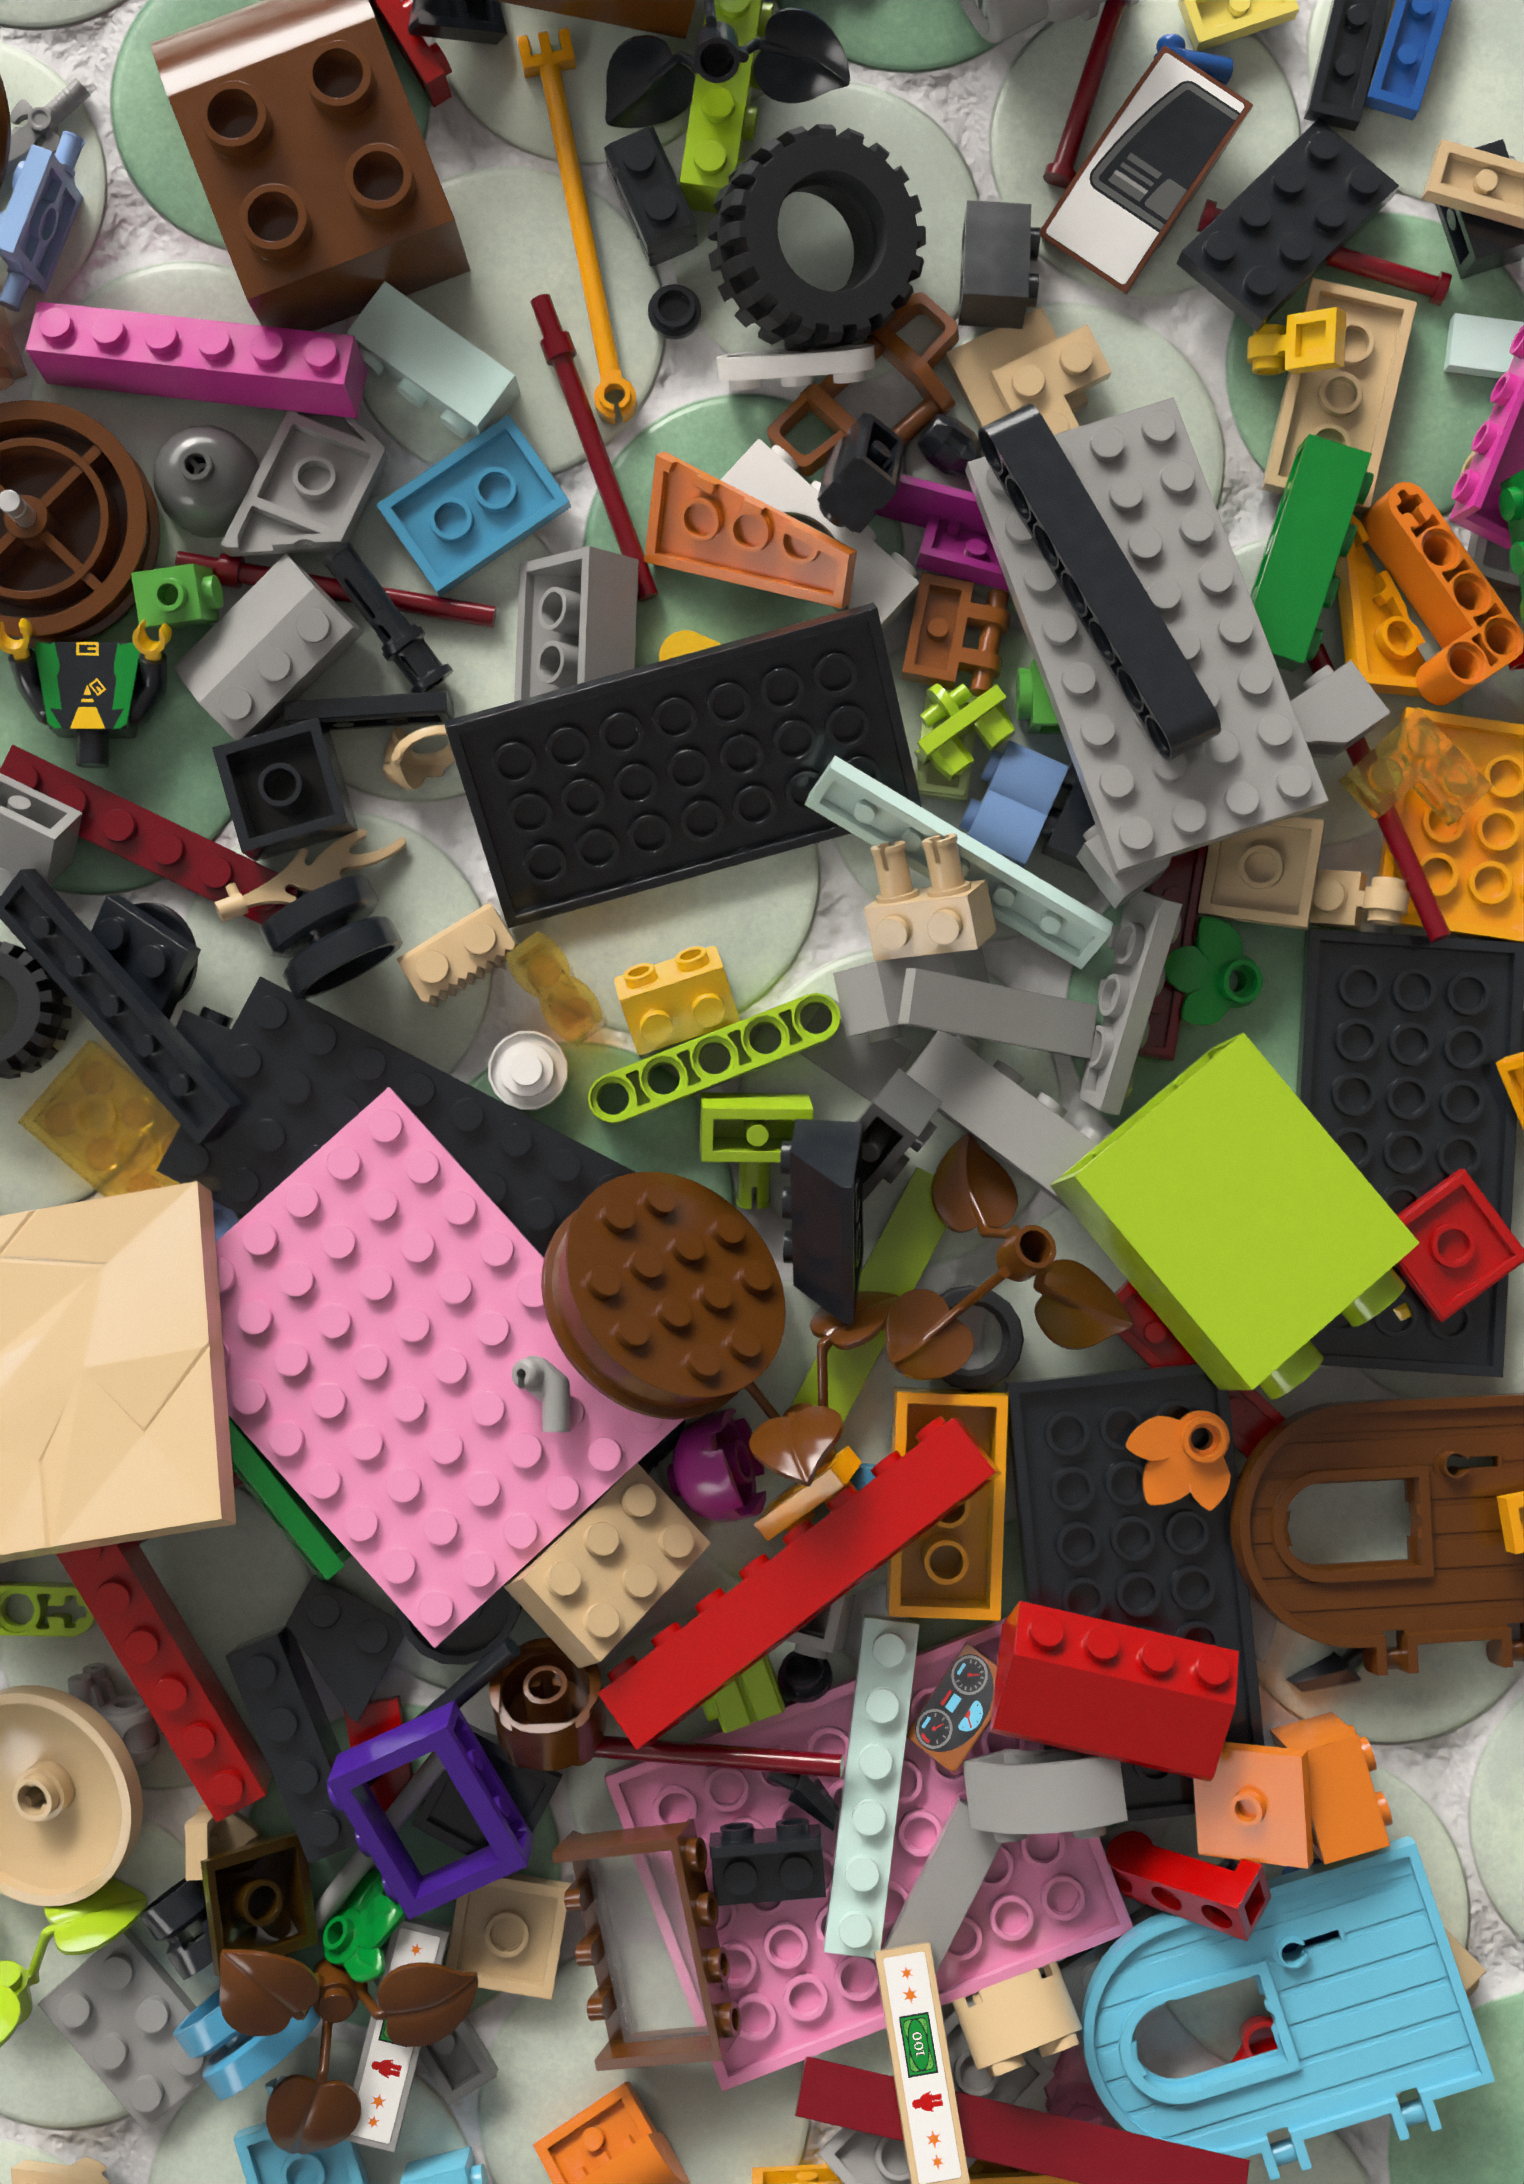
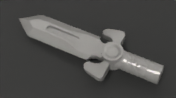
M77 78L73 79L44 107H35L33 109L25 99H21L16 104L10 114V121L14 125H19L28 119V123L23 127H15L11 130L10 154L4 181L15 171L21 161L26 160L31 145L37 146L41 139L46 140L40 147L53 151L54 154L56 153L61 140L57 135L58 125L91 96Z

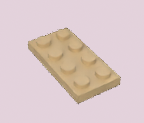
M1312 278L1307 288L1302 313L1338 307L1346 312L1344 367L1301 374L1288 372L1261 490L1283 494L1297 447L1308 434H1312L1372 453L1367 472L1374 474L1373 482L1362 506L1356 504L1354 511L1365 513L1370 509L1417 302Z

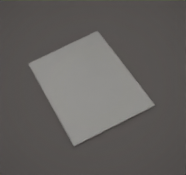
M834 1000L839 1007L841 1016L837 1032L826 1043L799 1054L872 1102L898 1068H902L912 1052L893 1039L870 1043L868 1034L846 1037L840 1004ZM820 1006L805 1030L814 1034L826 1031L831 1025V1017L828 1011Z

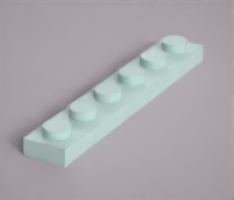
M834 756L809 793L805 802L807 807L869 844L875 846L891 842V846H894L895 841H905L908 866L930 879L925 850L922 847V840L937 835H942V838L945 839L946 834H957V845L964 881L987 879L994 918L1079 969H1082L1111 935L1112 921L837 756Z
M864 1614L823 1945L825 1953L875 1959L874 1951L881 1950L920 1626L918 1620Z

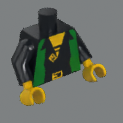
M20 619L19 628L23 638L19 640H14L7 636L5 626L2 621L0 622V649L10 654L8 661L20 694L38 722L49 726V729L58 737L76 738V766L109 767V738H135L138 726L149 722L166 696L167 656L162 650L171 640L172 629L166 623L159 629V641L151 640L147 636L145 631L146 620L144 619L133 632V642H35L34 651L28 648L33 633L32 625L28 620Z

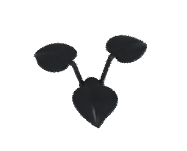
M704 0L706 24L697 33L695 56L685 51H678L672 55L668 44L661 38L652 35L634 36L625 40L616 48L609 60L607 69L605 120L607 125L620 128H641L669 121L684 112L692 102L695 83L693 72L699 73L705 80L712 83L728 81L737 72L739 62H747L749 55L755 50H759L753 63L754 77L764 94L782 103L806 102L829 91L847 87L850 84L849 66L838 37L823 19L809 10L785 8L775 11L766 22L765 40L753 38L744 46H739V38L736 31L729 24L717 21L714 0ZM683 62V63H685V64L691 66V67H692V71H691L688 67H686L685 65H683V64H681V63Z

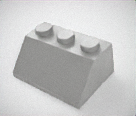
M587 546L520 563L514 702L635 668L638 559Z
M285 553L173 668L197 702L236 741L264 733L284 713L283 702L296 701L364 631L289 554Z

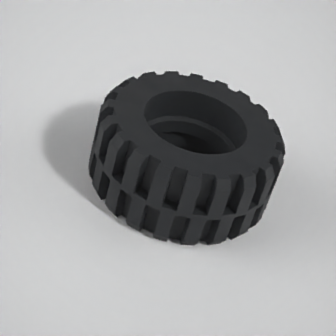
M816 124L808 131L800 126L786 131L777 139L773 138L735 168L728 176L729 183L719 190L713 204L715 209L719 211V214L709 221L707 238L711 241H717V249L708 254L711 271L721 270L724 283L717 288L724 302L733 298L740 308L734 316L745 328L756 323L761 327L758 332V338L771 345L784 340V346L787 351L805 352L811 348H834L850 344L869 335L890 322L895 317V310L906 305L914 292L913 286L909 282L921 276L924 259L921 256H917L916 251L918 248L926 245V227L917 226L915 215L923 211L918 194L909 196L904 183L910 180L902 166L900 165L893 169L886 162L890 152L877 142L869 148L863 145L864 135L850 128L836 136V128L833 124ZM793 192L810 193L826 200L841 214L850 230L854 247L853 267L846 285L837 291H826L808 284L793 271L783 255L778 238V217L783 200Z

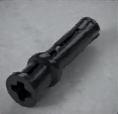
M350 541L338 546L322 560L323 565L336 578L344 592L384 644L381 648L384 658L387 662L394 661L413 686L410 693L429 692L451 675L453 669L450 665H442L423 639L426 633L422 627H417L415 623L409 624L372 572L363 563Z

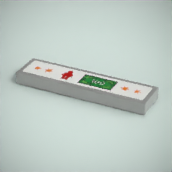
M406 1917L390 1937L385 1957V1973L380 1977L379 1986L390 1971L399 1966L417 1962L442 1965L452 1926L416 1917L409 1920ZM376 1994L375 2002H376L377 2005H378L377 1994ZM371 2016L353 2086L361 2100V2116L355 2130L344 2140L395 2153L422 2046L408 2047L392 2042L387 2035V2019L376 2020Z

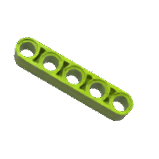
M807 994L635 1062L595 1080L588 1094L589 1107L596 1117L606 1123L615 1125L626 1123L822 1045L832 1039L840 1024L839 1007L832 998L825 994ZM808 1006H822L830 1014L831 1025L823 1033H809L801 1025L800 1014ZM769 1025L777 1029L781 1036V1044L777 1050L769 1054H762L752 1048L749 1041L750 1034L758 1026ZM710 1045L723 1046L731 1056L730 1065L727 1069L719 1074H710L704 1071L699 1062L702 1051ZM667 1064L678 1070L680 1075L679 1085L669 1094H658L650 1087V1074L659 1065ZM609 1085H622L626 1088L629 1095L627 1107L619 1114L611 1115L605 1113L600 1106V1094Z

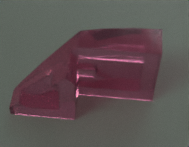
M1075 2045L1061 2051L1053 2069L1055 2076L1043 2088L1047 2096L1045 2102L1047 2112L1119 2129L1115 2119L1104 2106L1095 2090L1087 2063L1078 2046Z

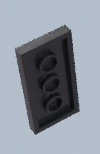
M1318 118L1181 251L1176 264L1258 332L1393 198L1399 184Z

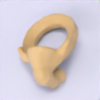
M445 725L424 727L409 735L400 727L394 729L384 750L385 758L382 772L385 774V778L404 790L419 789L426 777L444 776L445 768L455 762L450 743L445 748L429 754L415 753L412 751V748L418 741L424 738L438 735L447 736Z

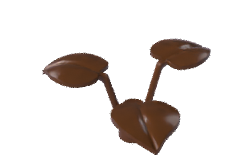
M971 1134L964 1135L948 1149L936 1168L931 1185L932 1204L939 1219L948 1229L956 1233H966L977 1227L979 1234L983 1238L1006 1239V1241L999 1246L996 1254L999 1270L951 1310H949L946 1301L939 1294L927 1289L910 1290L894 1301L886 1316L885 1338L888 1361L897 1372L916 1380H935L949 1376L959 1370L972 1354L974 1336L970 1329L957 1318L1006 1278L1015 1282H1024L1035 1276L1033 1288L1036 1292L1042 1294L1035 1304L1034 1313L1036 1321L1046 1337L1062 1348L1069 1350L1087 1349L1127 1330L1133 1325L1132 1319L1119 1298L1091 1269L1074 1260H1054L1056 1244L1052 1235L1046 1229L1037 1225H1028L1021 1229L1017 1225H1012L1008 1229L1001 1228L1015 1214L1018 1206L1017 1190L1007 1171L977 1144Z
M859 1291L854 1324L842 1323L822 1307L814 1314L810 1321V1329L814 1336L822 1338L817 1344L818 1406H812L809 1403L795 1404L789 1407L781 1417L754 1382L743 1388L750 1393L770 1419L757 1427L749 1440L751 1452L758 1462L786 1479L808 1487L811 1486L818 1468L825 1466L834 1458L836 1454L835 1445L841 1437L844 1426L841 1415L828 1406V1351L832 1346L840 1350H851L877 1336L885 1328L887 1313L899 1296L886 1292Z
M223 1949L220 1954V2008L225 2021L234 2030L249 2036H271L283 2031L288 2026L292 2017L296 2020H304L312 2005L316 2013L322 2018L316 2080L305 2075H289L275 2086L267 2102L266 2125L270 2137L280 2149L291 2154H309L332 2147L350 2136L360 2120L361 2100L354 2087L340 2080L327 2081L333 2023L346 2020L356 2009L358 2000L362 2001L374 2019H387V2035L392 2042L408 2047H421L442 2040L460 2025L473 2004L478 1988L477 1972L457 1971L440 1964L428 1962L409 1963L390 1971L382 1980L377 1992V2005L368 1992L367 1982L361 1983L351 1979L344 1966L332 1964L325 1957L315 1965L312 1971L305 1964L297 1960L264 1951Z

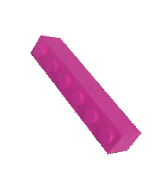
M39 301L36 304L25 349L47 384L358 418L368 372L355 336Z

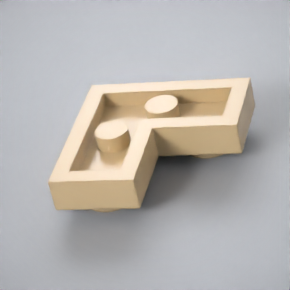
M1087 324L992 371L989 379L1007 414L1028 403L1033 404L1043 416L1053 435L1080 427L1067 399L1109 379L1112 371Z

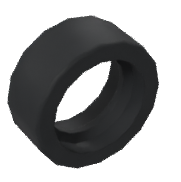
M967 1285L950 1288L940 1296L946 1301L949 1310H951L978 1287ZM992 1290L978 1300L974 1306L985 1308L999 1322L1003 1337L1000 1351L992 1362L982 1368L972 1370L960 1368L951 1375L940 1378L952 1387L970 1391L990 1388L1008 1377L1020 1360L1024 1343L1021 1320L1010 1302Z

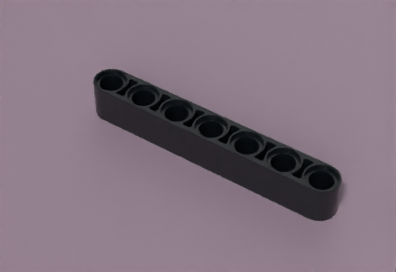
M1028 403L981 427L978 430V439L988 464L1159 754L1169 761L1219 735L1221 724L1211 700L1039 410L1033 404Z

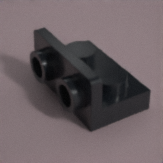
M787 1818L777 1821L775 1823L776 1828L753 1829L752 1823L735 1822L722 1825L720 1832L710 1833L709 1850L712 1861L713 1887L718 1906L826 1897L820 1824L809 1825V1820L805 1818Z

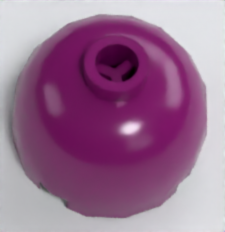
M734 1408L711 1413L690 1423L680 1433L673 1451L672 1464L667 1469L668 1481L673 1493L676 1496H681L686 1505L698 1516L720 1523L757 1516L763 1512L766 1502V1490L756 1493L755 1477L764 1475L765 1471L764 1466L755 1459L749 1447V1440L753 1432L745 1418L738 1420L732 1418L737 1411Z

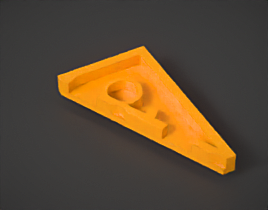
M1352 514L1350 524L1357 526L1356 535L1346 557L1339 556L1335 567L1336 577L1340 578L1338 600L1345 664L1351 660L1376 693L1423 697L1417 688L1416 675L1418 669L1425 663L1418 649V646L1423 644L1425 640L1418 627L1409 619L1407 607L1388 571L1384 570L1379 574L1376 571L1363 546L1370 538L1361 521Z

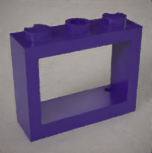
M455 1700L337 1755L327 1780L330 1800L338 1811L345 1812L355 1829V1838L359 1849L366 1857H372L382 1874V1883L387 1896L391 1901L399 1902L409 1920L528 1866L534 1836ZM435 1751L490 1845L422 1876L368 1786L367 1781Z

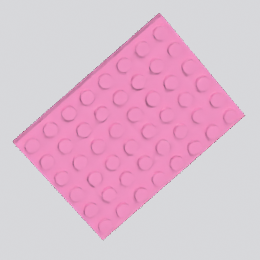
M390 1087L216 1241L228 1415L434 1648L684 1420L659 1419L631 1411L601 1394L577 1372L559 1347L546 1317L541 1289L544 1257ZM532 1355L547 1359L568 1378L570 1382V1432H542V1402L525 1388H518L512 1380V1368L517 1361Z
M1007 1617L1001 1619V1621L993 1622L916 1652L907 1731L966 1642L998 1663L1002 1624ZM856 1676L831 1685L824 1696L813 1702L798 1703L789 1701L786 1703V1710L775 1716L755 1721L750 1725L728 1733H723L722 1728H719L686 1742L842 1754L844 1756L842 1778L818 1776L840 1809ZM990 1720L964 1760L1007 1748L1040 1750V1743L990 1732ZM907 1737L881 1949H883V1945L958 1797L967 1801L963 1764L960 1765L955 1773H952ZM634 1761L606 1772L604 1777L623 1829L680 1823L694 1818L697 1837H701L704 1840L707 1849V1867L704 1872L709 1892L714 1893L712 1861L709 1850L710 1833L720 1832L722 1825L748 1822L753 1824V1829L776 1828L775 1823L777 1821L787 1818H805L809 1820V1825L820 1824L826 1897L718 1906L719 1917L716 1930L720 1947H725L729 1956L730 1974L727 1983L731 2002L735 2001L738 2004L741 2015L740 2034L723 2060L711 2061L722 2092L805 2060L806 2056L813 2057L886 2028L875 1959L824 1952L823 1945L839 1816L834 1831L830 1830L796 1804L788 1801L791 1791L767 1780L769 1772ZM1072 1832L1028 1834L1027 1838L1020 1841L1002 1842L935 1974L941 2006L964 1996L977 1993L979 1990L1022 1973L1041 1968L1049 1963L1059 1961L1118 1938L1133 1927L1099 1837L1080 1839L1073 1837ZM669 1850L634 1854L633 1856L697 2025H707L672 1852Z

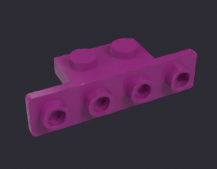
M900 474L897 493L881 510L877 509L876 514L881 517L926 528L916 567L1009 591L974 494L965 490Z

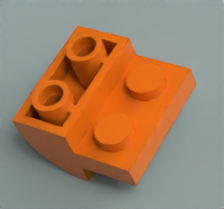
M624 2082L533 2144L553 2184L691 2183L663 2131L657 2132L631 2082Z

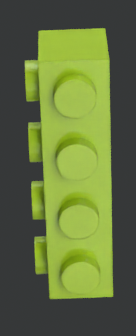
M714 0L717 21L729 24L736 31L739 38V46H744L753 38L765 37V25L773 13V3H766L765 0ZM706 16L704 18L703 26L706 24ZM759 50L751 53L747 62H739L737 72L728 81L712 83L705 80L699 73H696L679 181L690 210L719 214V211L713 206L719 190L729 183L728 176L735 168L746 160L743 158L745 140L754 142L758 107L750 105L753 89L761 90L755 80L753 71L754 59Z

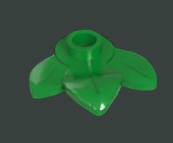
M1200 917L1197 925L1196 946H1183L1173 949L1168 953L1164 965L1167 982L1176 990L1186 994L1181 1008V1019L1196 1025L1214 1024L1219 1022L1230 1008H1242L1249 1005L1259 995L1263 986L1261 970L1252 959L1243 955V946L1239 933L1231 925L1215 917ZM1231 972H1234L1238 978V984L1233 991L1229 987Z
M379 1869L369 1872L362 1878L352 1891L345 1909L338 1912L329 1921L323 1934L325 1958L332 1964L344 1966L351 1979L361 1983L373 1981L384 1975L385 1960L381 1946L407 1917L399 1902H393L386 1896L382 1883V1874Z

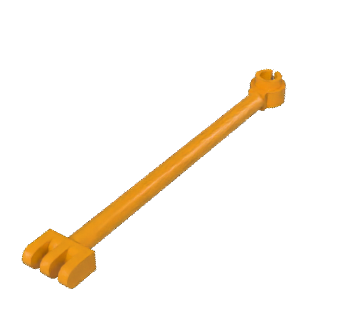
M569 27L558 29V40L561 49L555 51L551 49L548 31L539 32L540 54L532 55V47L527 35L518 36L517 41L525 78L541 75L601 379L594 393L596 411L602 420L616 425L615 405L606 401L605 397L611 390H620L625 396L618 403L623 422L626 423L636 413L637 398L634 387L629 381L622 378L561 73V71L577 68Z

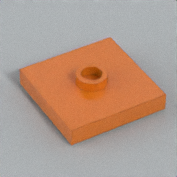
M1224 1742L1214 1778L1210 1782L1193 1778L1198 1855L1235 1860L1243 1858L1258 1863L1308 1869L1314 1862L1308 1750Z

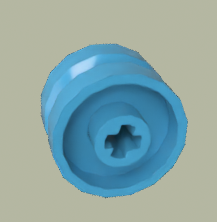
M219 1988L196 2007L176 2027L172 2034L190 2059L202 2058L217 2050L206 2063L202 2077L216 2097L222 2101L232 2097L262 2077L307 2038L321 2019L313 2006L304 2020H296L292 2017L288 2026L280 2033L271 2036H249L234 2030L225 2021L220 2008Z

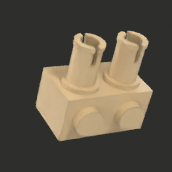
M946 834L945 839L942 838V835H937L922 840V847L925 850L931 881L930 887L917 888L912 886L905 841H895L894 846H891V842H886L870 848L880 889V894L876 896V900L864 908L874 961L975 950L980 948L997 932L987 879L964 881L957 845V834Z

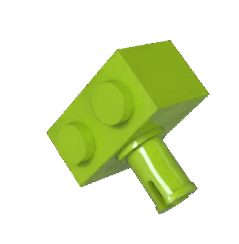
M700 1092L699 1146L702 1162H738V1190L736 1205L738 1207L752 1209L753 1187H755L757 1209L770 1207L771 1163H780L782 1141H792L796 1119L813 1120L814 1109L809 1094Z

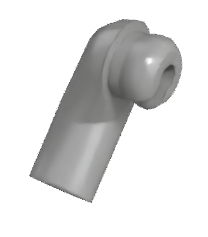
M532 1355L517 1361L512 1368V1380L518 1388H525L542 1402V1432H570V1382L568 1378L545 1358Z

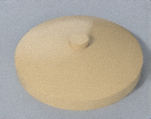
M21 1685L0 1690V1893L14 1900L37 1906H61L75 1903L92 1895L116 1876L134 1851L139 1838L143 1817L142 1791L135 1764L124 1742L110 1723L90 1705L77 1697L61 1690L39 1685Z

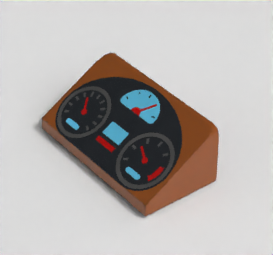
M967 1642L906 1734L907 1738L952 1773L958 1770L991 1720L998 1663Z

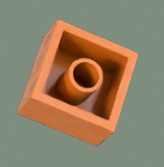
M1333 1712L1269 1729L1274 1747L1308 1750L1313 1851L1324 1864L1390 1846L1385 1827L1393 1824L1392 1816L1384 1794L1381 1791L1375 1792L1369 1772L1376 1770L1377 1766L1372 1748L1365 1736L1359 1738L1353 1725L1345 1724Z

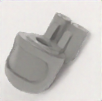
M103 1663L86 1665L82 1669L83 1674L69 1677V1694L90 1705L110 1723L127 1747L135 1767L142 1766L156 1755L160 1746V1735L157 1732L156 1721L141 1696H117L111 1679L107 1677L106 1665Z

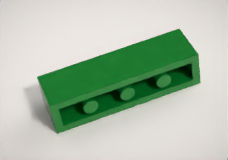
M1308 434L1297 447L1250 593L1277 667L1290 672H1294L1302 666L1305 660L1313 661L1317 654L1323 636V629L1316 628L1322 608L1329 609L1340 584V578L1333 576L1338 557H1346L1351 549L1357 526L1350 524L1355 505L1362 506L1374 478L1373 473L1367 472L1372 453L1312 434Z

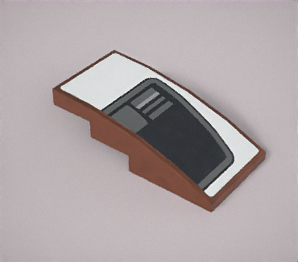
M1164 45L1072 179L1042 226L1040 236L1125 294H1128L1156 249L1162 245L1187 204L1193 200L1252 109L1253 104Z

